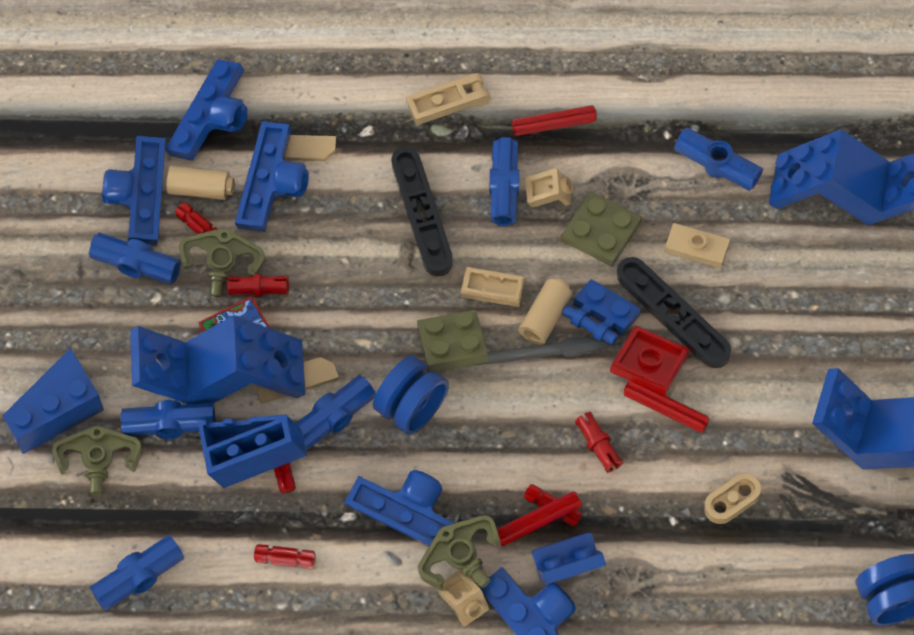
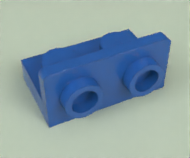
M589 532L534 549L531 552L539 580L546 585L606 566L604 555L596 549L593 536Z

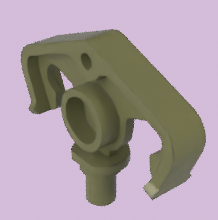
M226 228L186 237L179 244L184 269H188L193 265L194 258L190 255L192 247H199L207 252V263L209 268L213 270V272H208L207 275L210 281H212L210 296L222 297L223 284L226 283L230 276L225 273L234 267L237 256L243 254L253 255L254 261L247 266V273L251 276L258 274L265 261V254L262 248Z
M93 426L55 442L52 447V454L61 475H63L69 468V460L64 458L65 452L73 450L82 453V462L88 468L85 471V477L90 481V495L101 496L103 482L108 478V471L106 469L112 462L113 452L122 448H129L131 453L125 458V465L130 468V471L135 472L143 450L140 441L135 437L102 426Z
M483 515L442 527L419 562L418 572L420 578L427 584L442 591L445 582L441 574H433L430 569L433 564L446 561L453 568L464 569L462 574L465 577L474 578L481 588L486 587L491 582V579L482 570L483 561L480 558L476 559L477 552L471 539L479 529H484L488 533L486 540L491 545H501L493 519Z

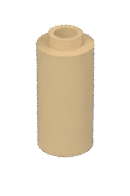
M171 165L167 176L168 194L227 200L228 195H233L235 178L230 177L229 171Z
M560 278L546 280L518 328L519 333L526 340L537 345L545 344L573 295L566 281Z

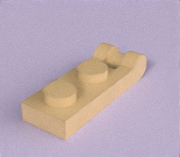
M475 73L407 96L406 104L417 126L475 105L484 106L491 101L488 90L483 88L484 82L481 75ZM469 89L473 92L466 94L465 90Z

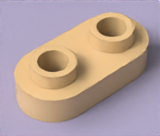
M743 473L710 493L705 500L704 512L706 517L713 523L724 524L747 510L760 497L761 484L759 480L751 474ZM745 489L748 490L750 494L748 496H743L739 493V491ZM717 506H721L725 509V511L723 513H718L715 511L714 508Z

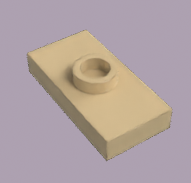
M673 223L664 252L722 268L730 239Z
M466 267L461 288V298L520 307L525 276Z

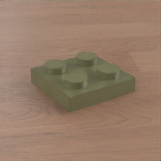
M590 191L562 233L561 241L613 267L640 226L642 217Z
M476 309L417 320L429 372L444 371L488 362V353Z

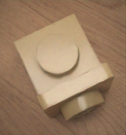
M554 168L525 177L527 203L532 208L557 200L561 201L565 206L571 205L573 185L570 178L566 177L559 169Z
M461 569L444 580V587L442 591L438 590V592L456 612L460 623L466 626L487 612L489 607L482 590L470 577H465Z

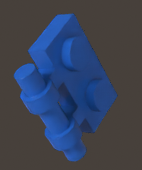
M591 279L574 298L573 305L579 309L577 310L567 305L562 315L571 320L570 323L577 328L582 326L593 333L595 339L600 342L604 340L613 346L618 340L619 335L612 332V330L624 335L640 316L641 309ZM590 316L599 320L601 323L599 324L595 320L591 319Z

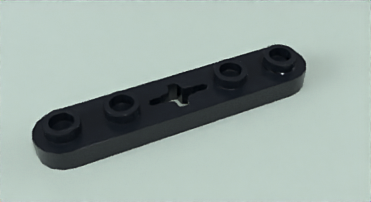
M399 148L391 157L392 170L423 266L430 275L436 277L443 276L452 269V252L420 155L413 148ZM417 200L421 202L423 209L426 210L427 222H423L421 214L417 212Z
M635 257L621 260L617 267V280L638 302L705 365L711 368H721L728 363L731 347L718 331L642 260ZM668 308H670V309H672V310H675L676 308H678V309H679V313H678V316H679V317H677V316L674 315V314L671 315V316H668Z

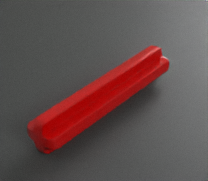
M593 105L517 118L512 120V130L515 136L591 123L597 119L596 109Z
M628 381L624 388V396L698 432H704L708 426L709 417L668 396H663L631 381Z
M572 491L498 528L497 533L501 546H505L579 509L582 506V502L578 494Z

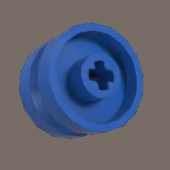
M413 355L408 356L400 361L381 383L375 394L373 409L387 419L394 417V425L406 434L412 435L423 428L440 408L447 395L449 381L435 371L428 373V365Z
M903 554L881 561L866 569L856 578L855 583L861 598L870 601L866 609L873 625L888 626L914 617V554Z

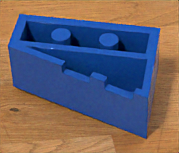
M70 348L3 414L9 431L24 454L104 411L99 394Z
M287 415L250 417V420L242 421L224 419L223 422L214 423L198 421L207 474L223 488L307 456L302 430Z

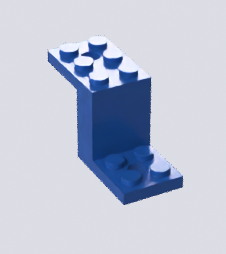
M840 129L782 152L777 156L769 204L776 209L813 195L821 194L867 225L914 209V153L889 162Z
M234 315L187 342L140 326L130 330L132 386L186 404L215 403L251 383L294 398L305 395L301 339Z
M839 368L828 369L812 424L861 469L914 467V397L871 400Z

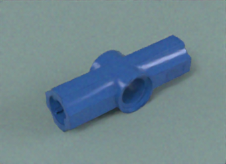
M688 127L681 132L674 146L676 152L704 166L710 176L715 178L724 177L748 191L754 189L763 172L762 167L732 152V148L727 142L712 141ZM713 158H721V159H723V160H722V161H717V160H715V159H713Z
M501 137L499 140L493 141L492 146L493 166L490 168L489 184L491 223L501 227H508L516 223L517 218L516 200L517 195H519V169H517L518 141L508 137Z
M99 232L97 235H94L90 243V258L116 266L120 272L129 277L140 278L145 276L172 285L179 275L180 259L153 251L143 241L130 239L126 242Z
M359 374L335 394L331 392L325 394L314 404L309 414L295 423L302 430L306 451L330 432L337 433L344 429L352 420L353 414L375 398L376 392L365 377Z
M163 400L157 402L154 407L124 408L121 412L122 433L129 436L156 435V437L162 439H175L180 437L182 433L199 432L198 421L216 422L214 403L182 405L178 401Z
M168 535L142 553L134 552L127 555L119 562L115 571L89 588L104 611H107L132 593L140 594L147 591L156 583L159 575L185 558L177 543Z

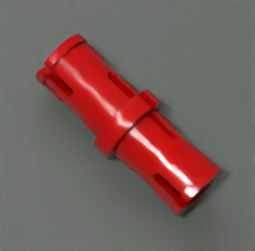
M255 274L250 277L229 276L227 281L228 295H255V297L269 294L288 295L289 277L262 276V274Z
M592 412L584 413L586 416L585 420L582 415L575 420V424L588 441L587 447L589 450L595 452L607 473L614 471L613 465L617 470L623 464V461L612 447L608 433L602 431Z

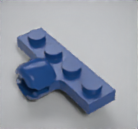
M216 60L165 148L169 156L193 161L211 130L219 129L237 132L245 126L248 116L247 107L243 104L242 99L230 97L244 72L240 63Z
M262 121L235 220L237 229L265 232L272 204L276 197L280 195L301 197L305 194L309 180L306 165L301 162L284 160L292 132L290 124Z
M137 136L133 169L129 171L108 169L104 173L103 202L106 204L125 205L130 210L128 241L130 239H137L148 245L157 246L166 138Z
M418 470L409 472L403 486L397 492H391L358 476L344 502L346 506L428 547L442 527L455 524L433 512V507L443 490L442 485L434 477Z
M500 567L489 577L491 582L486 587L481 588L479 586L483 595L516 635H559V625L576 610L572 599L555 583L548 584L534 597H528L503 567Z

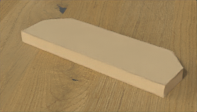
M290 135L284 160L325 161L336 152V136Z
M322 357L303 362L305 390L339 380L333 362ZM258 385L256 386L261 404L288 396Z

